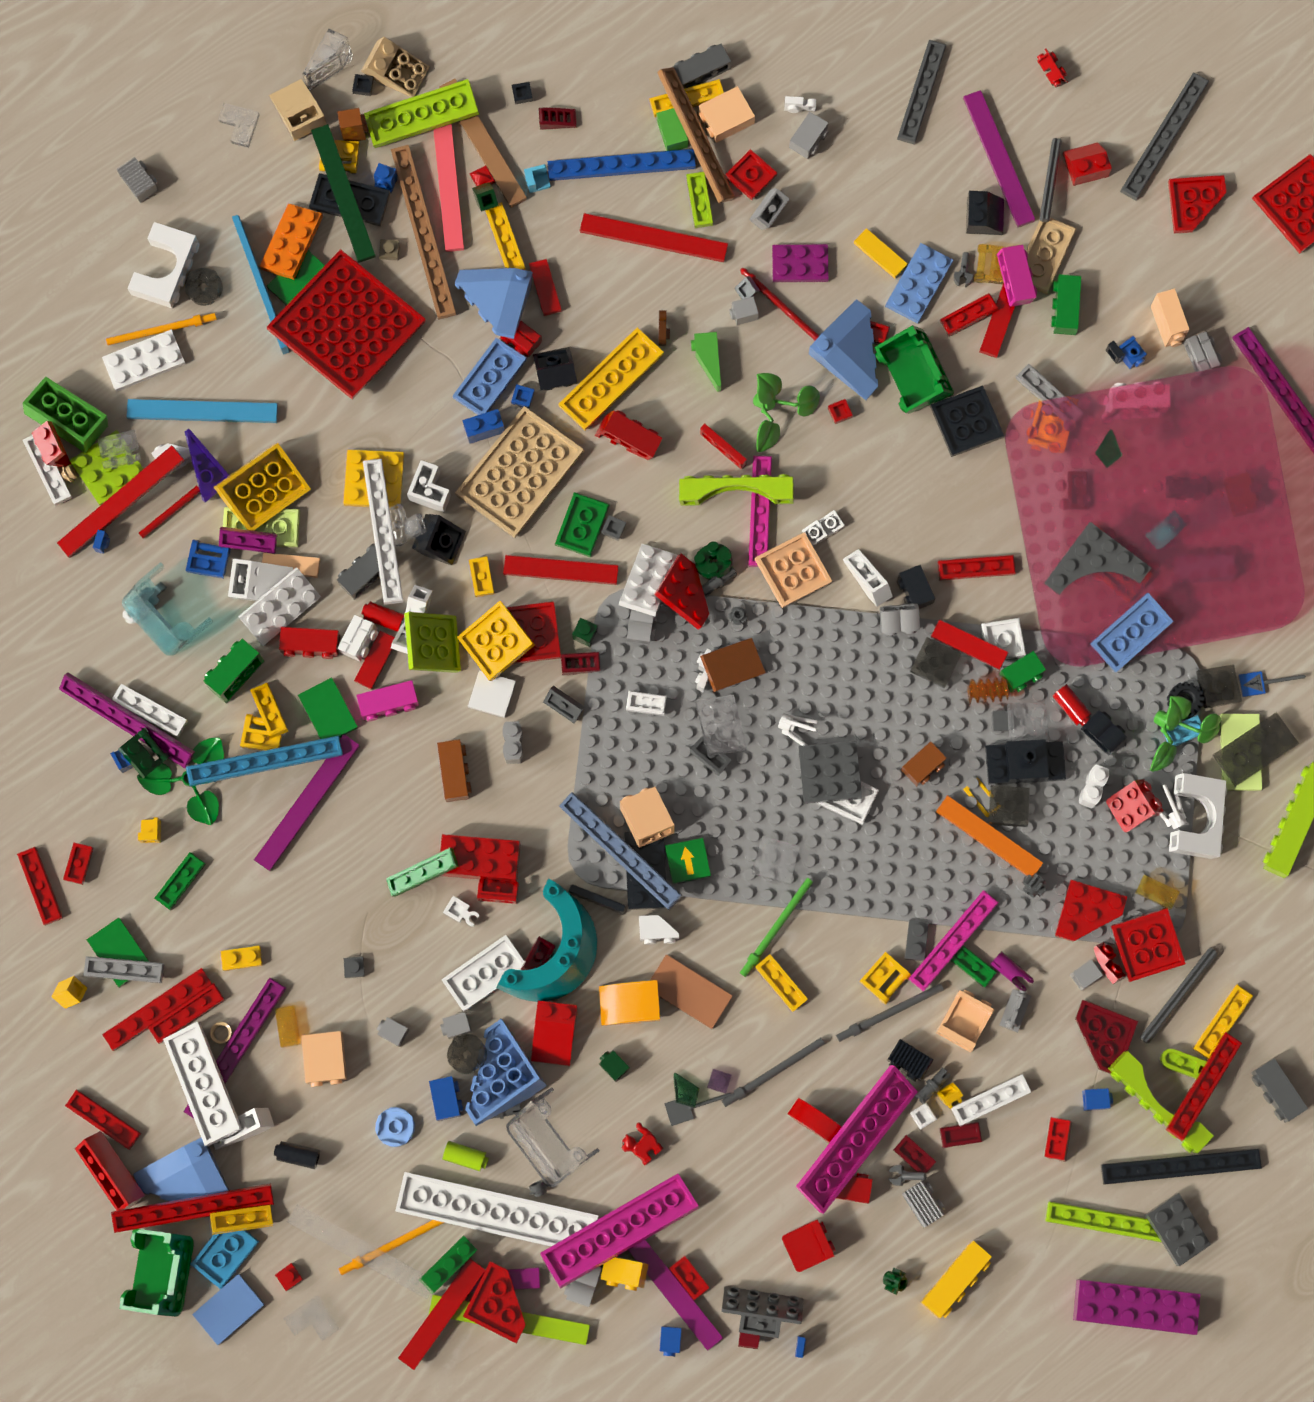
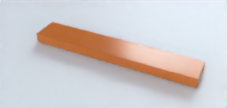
M948 795L936 810L939 815L1026 876H1033L1042 866V861Z

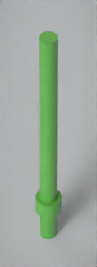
M806 878L755 952L749 955L747 963L740 971L741 975L746 977L753 966L759 963L763 952L812 885V880Z

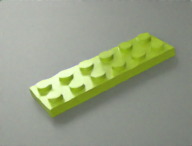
M466 79L366 112L364 115L373 146L378 148L479 115L470 81Z

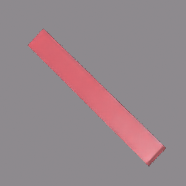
M451 123L433 129L446 252L464 250Z

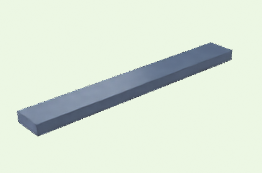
M573 792L559 805L565 813L668 910L682 897L668 881Z

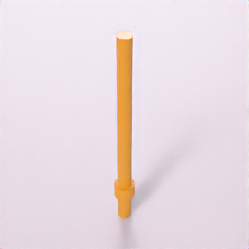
M215 313L203 316L199 314L190 319L106 338V342L109 346L164 333L171 329L176 330L193 325L197 327L203 325V323L217 320Z
M431 1220L361 1257L353 1258L352 1262L338 1268L341 1275H344L354 1269L358 1270L364 1267L365 1263L430 1231L444 1222Z

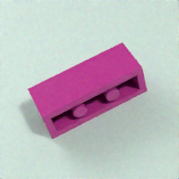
M1023 245L1004 247L997 253V258L1009 306L1030 304L1037 296V289L1033 286L1032 270L1027 262L1028 253L1024 250Z
M412 680L356 695L363 720L368 722L375 721L379 716L386 715V717L394 716L401 710L409 712L419 706Z

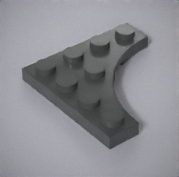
M1089 522L1043 584L1060 595L1075 580L1098 572L1117 573L1139 584L1151 567L1092 522Z

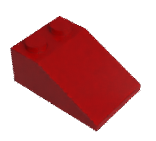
M538 1000L531 1061L570 1066L577 1005Z

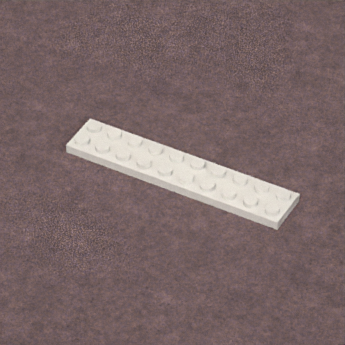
M404 1172L395 1210L404 1214L547 1246L555 1245L598 1220V1215Z

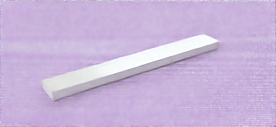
M382 459L363 461L384 605L402 603L403 596Z

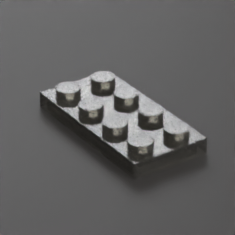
M1276 712L1214 753L1213 757L1236 787L1297 746L1299 742Z

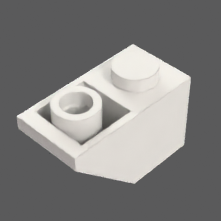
M659 915L639 916L640 942H644L645 945L656 944V941L672 944L675 943V940H679V933Z

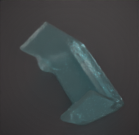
M160 562L124 596L122 606L165 655L173 656L213 622L209 617L196 629L187 622H180L172 628L147 600L155 592V585L151 579L164 569V565Z

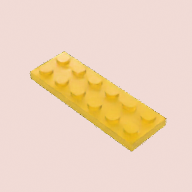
M637 327L558 404L559 407L586 431L664 355V352Z

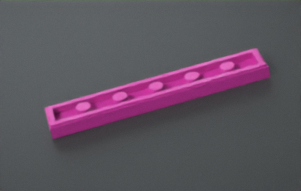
M753 456L752 477H759L760 475L771 476L772 456ZM753 492L751 494L748 566L759 567L755 557L768 551L770 500Z
M983 890L910 976L909 980L924 992L999 902Z

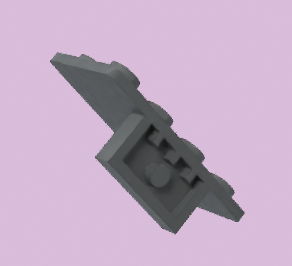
M725 1286L721 1311L723 1313L741 1315L739 1332L779 1338L781 1322L802 1324L804 1299L797 1296H785L777 1293Z

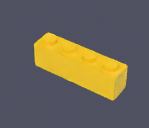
M971 1241L920 1303L937 1318L940 1319L942 1316L946 1318L953 1310L950 1306L955 1301L959 1302L966 1294L964 1292L965 1288L968 1285L972 1287L978 1280L976 1275L980 1270L984 1272L990 1266L991 1262L989 1260L992 1256L975 1241Z

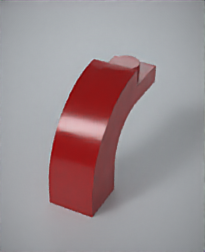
M800 1098L796 1100L787 1113L796 1122L814 1132L827 1143H830L842 1128L838 1123Z

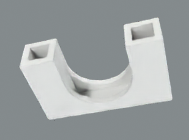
M154 222L147 239L151 246L172 252L177 258L176 266L168 276L163 278H152L134 272L127 289L132 296L173 308L174 303H177L179 300L180 288L185 285V275L187 270H190L192 267V258L194 253L198 252L199 243L196 235Z
M1187 773L1176 775L1174 795L1198 800L1207 812V824L1199 834L1180 830L1171 832L1169 852L1208 859L1220 857L1223 850L1221 841L1224 833L1223 816L1226 812V807L1224 806L1227 795L1226 781Z

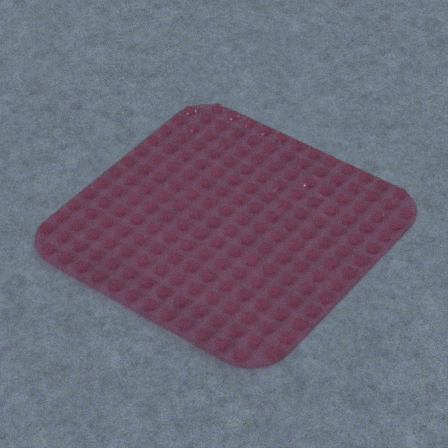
M1235 366L1209 369L1039 401L1026 405L1012 417L1005 434L1007 457L1041 635L1047 650L1058 661L1076 667L1105 663L1090 643L1146 593H1149L1174 622L1134 657L1280 629L1292 622L1298 615L1305 596L1302 572L1269 399L1263 383L1252 372ZM1089 522H1092L1151 567L1139 584L1126 576L1113 572H1098L1085 575L1068 585L1060 595L1043 584Z

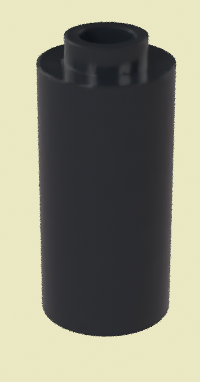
M281 1141L280 1145L276 1144L274 1156H276L277 1161L316 1169L320 1150Z

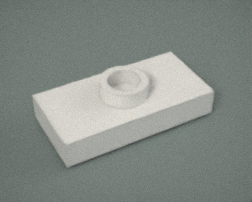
M629 691L626 711L664 716L667 696Z

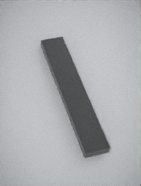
M933 40L928 41L897 140L915 145L946 44Z

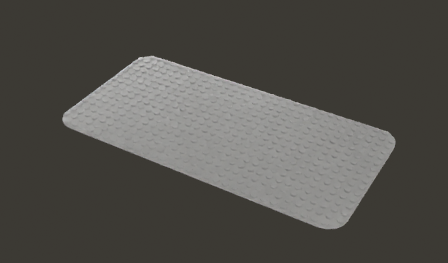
M624 589L609 595L599 606L594 620V624L598 625V630L592 641L591 652H599L600 672L588 673L574 794L625 841V832H631L620 810V801L628 795L633 796L640 793L645 788L656 787L675 825V833L664 837L666 881L682 897L786 908L806 878H809L813 883L795 909L906 922L916 920L929 922V924L953 927L984 890L999 903L977 929L1058 938L1055 937L1056 928L1069 882L1074 880L1127 896L1121 917L1081 937L1078 941L1104 942L1105 944L1116 945L1110 925L1166 907L1168 908L1176 934L1182 928L1187 909L1190 855L1169 852L1170 834L1179 830L1192 832L1195 799L1179 796L1183 811L1187 817L1185 818L1186 824L1173 829L1172 826L1167 827L1165 821L1158 815L1150 817L1129 832L1122 830L1109 809L1106 800L1133 781L1145 779L1151 785V791L1154 796L1161 801L1163 813L1168 819V815L1174 811L1166 796L1163 785H1167L1178 810L1174 795L1175 776L1183 773L1196 775L1198 737L1176 746V756L1173 762L1166 768L1152 772L1150 767L1157 749L1163 742L1167 741L1164 734L1160 731L1161 727L1154 723V717L1160 710L1168 711L1167 696L1170 690L1180 682H1188V684L1192 682L1195 687H1199V691L1203 692L1201 670L1194 658L1184 650L1170 645L1149 643L1120 670L1114 672L1090 645L1096 637L1022 629L1026 655L1034 651L1046 671L1043 674L1044 677L1038 682L1034 683L1031 681L1026 684L1028 687L1023 691L1011 693L999 673L1002 669L1022 657L1006 659L1001 669L998 670L931 638L939 620L920 618V630L916 631V633L906 634L904 632H897L896 635L888 636L882 633L880 614L792 604L782 608L779 603L705 596L710 614L699 630L661 601L658 608L657 622L653 621L652 628L656 629L655 638L650 640L649 645L627 642L631 609L619 605ZM733 607H742L746 610L747 620L745 623L735 625L729 620V613H731ZM944 621L984 640L981 625ZM749 638L753 639L765 674L716 692L713 691L708 680L704 693L697 690L696 678L700 672L703 673V671L698 669L699 663H697L701 652L705 653L707 649H710L712 652ZM590 658L591 667H594V658ZM1066 684L1092 713L1089 716L1090 718L1098 710L1101 712L1105 711L1112 718L1111 722L1114 725H1119L1125 730L1127 738L1109 756L1081 730V724L1076 726L1052 697ZM635 691L667 696L664 716L626 711L628 692ZM1182 693L1179 695L1189 700L1192 705V697L1189 694ZM1201 709L1199 710V712L1196 713V715H1194V716H1197V715H1198L1200 719H1201ZM992 711H1012L1013 730L993 731ZM783 714H791L818 721L817 724L797 721L817 728L816 732L798 726L795 727L794 731L790 730L792 734L808 745L857 742L860 781L879 789L863 825L819 804H804L798 748L802 745L789 736L782 734L783 729L778 728ZM702 736L732 760L719 776L690 752L691 747ZM1046 739V742L1063 741L1065 781L988 785L986 745L1006 744L1007 741ZM931 741L947 758L944 762L945 767L938 773L934 771L929 775L931 779L925 785L919 784L916 787L901 769L903 765ZM1097 764L1109 769V778L1102 787L1103 793L1100 801L1094 808H1089L1079 804V796L1082 789L1086 786L1087 774ZM976 778L980 779L1001 806L990 818H987L976 806L977 800L988 813L997 807L996 802L979 786ZM968 786L970 788L969 791L974 797H969L963 789ZM947 795L1043 862L1036 873L1046 881L1044 887L1047 890L1042 896L1036 895L1033 898L1023 891L1025 885L1022 883L1026 878L1025 874L936 812ZM571 818L568 837V857L575 873L588 884L601 888L627 891L626 869ZM703 838L711 877L673 884L665 845Z

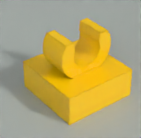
M953 1082L937 1093L939 1099L950 1109L953 1107L952 1103L957 1100L960 1104L962 1103L960 1097L963 1094Z

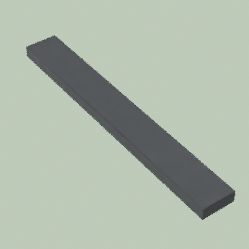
M1194 72L1192 73L1123 185L1121 193L1135 201L1137 200L1200 98L1209 80Z

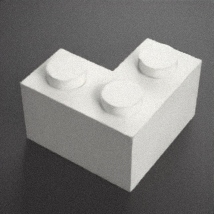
M421 460L407 495L409 501L445 513L451 494L449 489L436 485L440 475L439 466Z

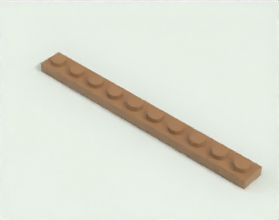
M409 145L391 149L438 320L455 316L456 312Z

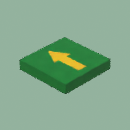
M703 838L665 845L673 884L711 877Z

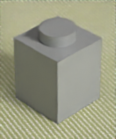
M754 296L732 302V309H729L731 319H735L736 325L758 320L759 313Z
M1089 960L1070 974L1081 991L1103 975L1100 965L1092 960Z
M465 1012L443 1018L444 1024H440L443 1036L447 1035L448 1039L472 1033Z
M388 1017L386 1020L382 1019L377 1028L380 1037L398 1047L401 1046L409 1032L408 1028Z

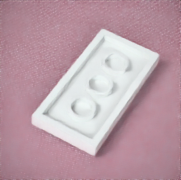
M172 329L102 357L116 392L186 365Z
M641 544L619 605L656 616L661 600L654 594L678 555Z
M296 567L238 617L260 644L264 646L281 631V627L288 626L321 596Z
M505 935L441 980L460 1008L465 1012L497 990L496 987L506 970H521L524 960Z

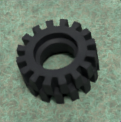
M1180 682L1168 693L1167 706L1170 704V696H1179L1182 693H1187L1192 697V707L1187 718L1193 717L1203 706V692L1199 691V687H1195L1192 682L1190 684L1188 682Z

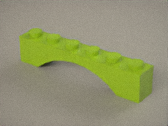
M781 474L778 477H771L770 475H760L759 477L742 475L741 478H733L730 475H724L722 478H714V476H703V478L685 476L684 479H679V502L681 506L701 505L707 499L717 494L735 490L757 493L774 504H794L793 477L787 474Z
M1129 1051L1123 1052L1108 1068L1112 1072L1110 1076L1118 1083L1121 1081L1126 1086L1124 1088L1125 1091L1132 1097L1135 1095L1140 1100L1138 1102L1140 1106L1146 1111L1149 1109L1154 1114L1153 1118L1160 1125L1164 1124L1167 1127L1174 1115L1163 1108L1153 1097L1144 1077L1143 1065ZM1195 1121L1185 1139L1181 1141V1146L1189 1153L1191 1151L1199 1153L1214 1136L1200 1122Z

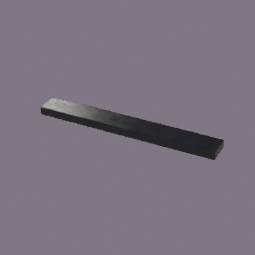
M1259 1149L1101 1165L1103 1185L1262 1169Z

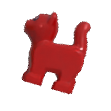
M638 1122L636 1128L643 1134L639 1142H636L634 1137L626 1134L622 1140L621 1148L624 1152H633L646 1165L652 1159L648 1152L654 1150V1154L657 1155L663 1147L657 1142L656 1137Z

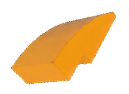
M657 980L599 986L601 1026L660 1021Z

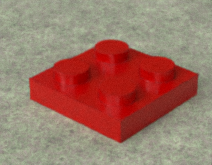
M751 149L725 174V177L752 201L777 176V172Z

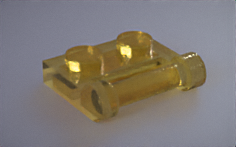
M978 245L977 252H979L974 282L1004 284L997 258V253L1004 248L1003 246ZM986 253H992L989 275L984 274Z

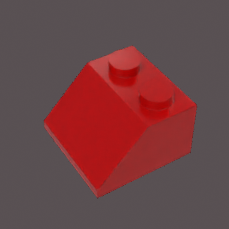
M1098 142L1063 151L1073 186L1109 177L1112 167L1107 152Z

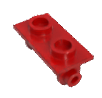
M1045 48L1046 54L1038 55L1037 62L1044 72L1051 69L1046 74L1051 85L1057 88L1062 84V80L1068 83L1065 78L1067 76L1066 71L1062 66L1059 68L1056 63L1058 61L1057 56L1053 51L1049 52Z

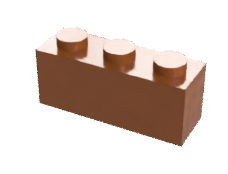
M460 739L437 743L445 801L453 802L469 799V793H472L471 782H467L466 775L469 774L468 763H464L463 756H467L465 744L462 745Z

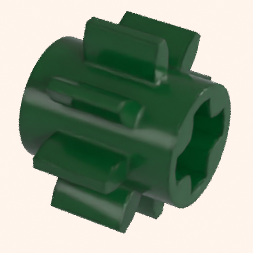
M897 1268L887 1271L883 1276V1284L886 1285L884 1289L896 1295L898 1291H904L908 1284V1280L905 1277L906 1273Z

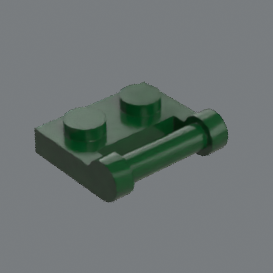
M146 727L118 748L142 778H145L170 757L167 752H163L148 734L149 731ZM142 738L159 759L155 761L138 740Z

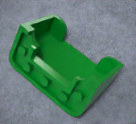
M912 325L875 346L877 360L888 366L902 397H900L898 404L903 412L910 414L954 394V390L930 339L923 329Z
M134 1229L130 1241L133 1248L139 1249L133 1289L123 1292L120 1297L119 1309L161 1316H179L184 1307L194 1247L193 1238L187 1235Z

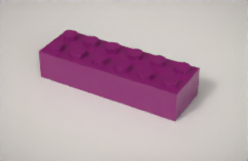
M1076 1280L1073 1320L1197 1335L1200 1294Z

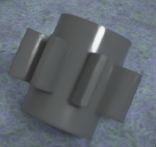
M1035 873L1033 876L1027 875L1022 882L1025 885L1023 891L1033 898L1036 895L1042 896L1047 890L1044 887L1046 881Z

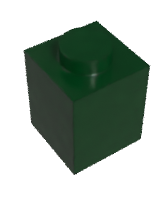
M489 182L472 188L477 206L481 212L499 206L494 189Z
M580 618L572 633L573 640L590 647L597 633L598 625Z
M614 1050L611 1053L609 1051L605 1052L599 1058L601 1060L599 1063L600 1067L614 1082H617L630 1069Z

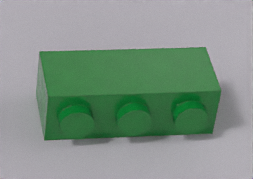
M1059 274L1057 281L1053 282V292H1056V298L1052 299V309L1055 310L1054 316L1051 317V327H1054L1053 334L1076 335L1078 331L1081 276Z
M463 1235L418 1280L431 1294L435 1293L477 1249Z

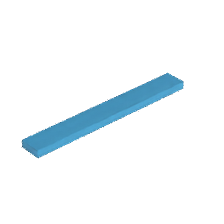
M238 215L232 216L271 322L276 317L275 310L241 219ZM277 338L283 355L289 353V348Z
M128 399L126 417L127 419L277 423L278 404Z
M339 736L187 766L186 772L191 787L339 757L343 755Z

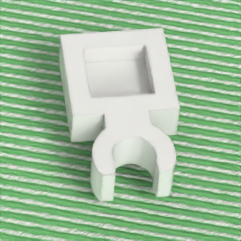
M785 96L784 111L798 113L803 110H816V99L804 100V97Z
M454 896L443 911L445 915L461 923L462 919H465L466 923L471 927L475 925L470 922V917H480L477 912L468 911L470 905Z

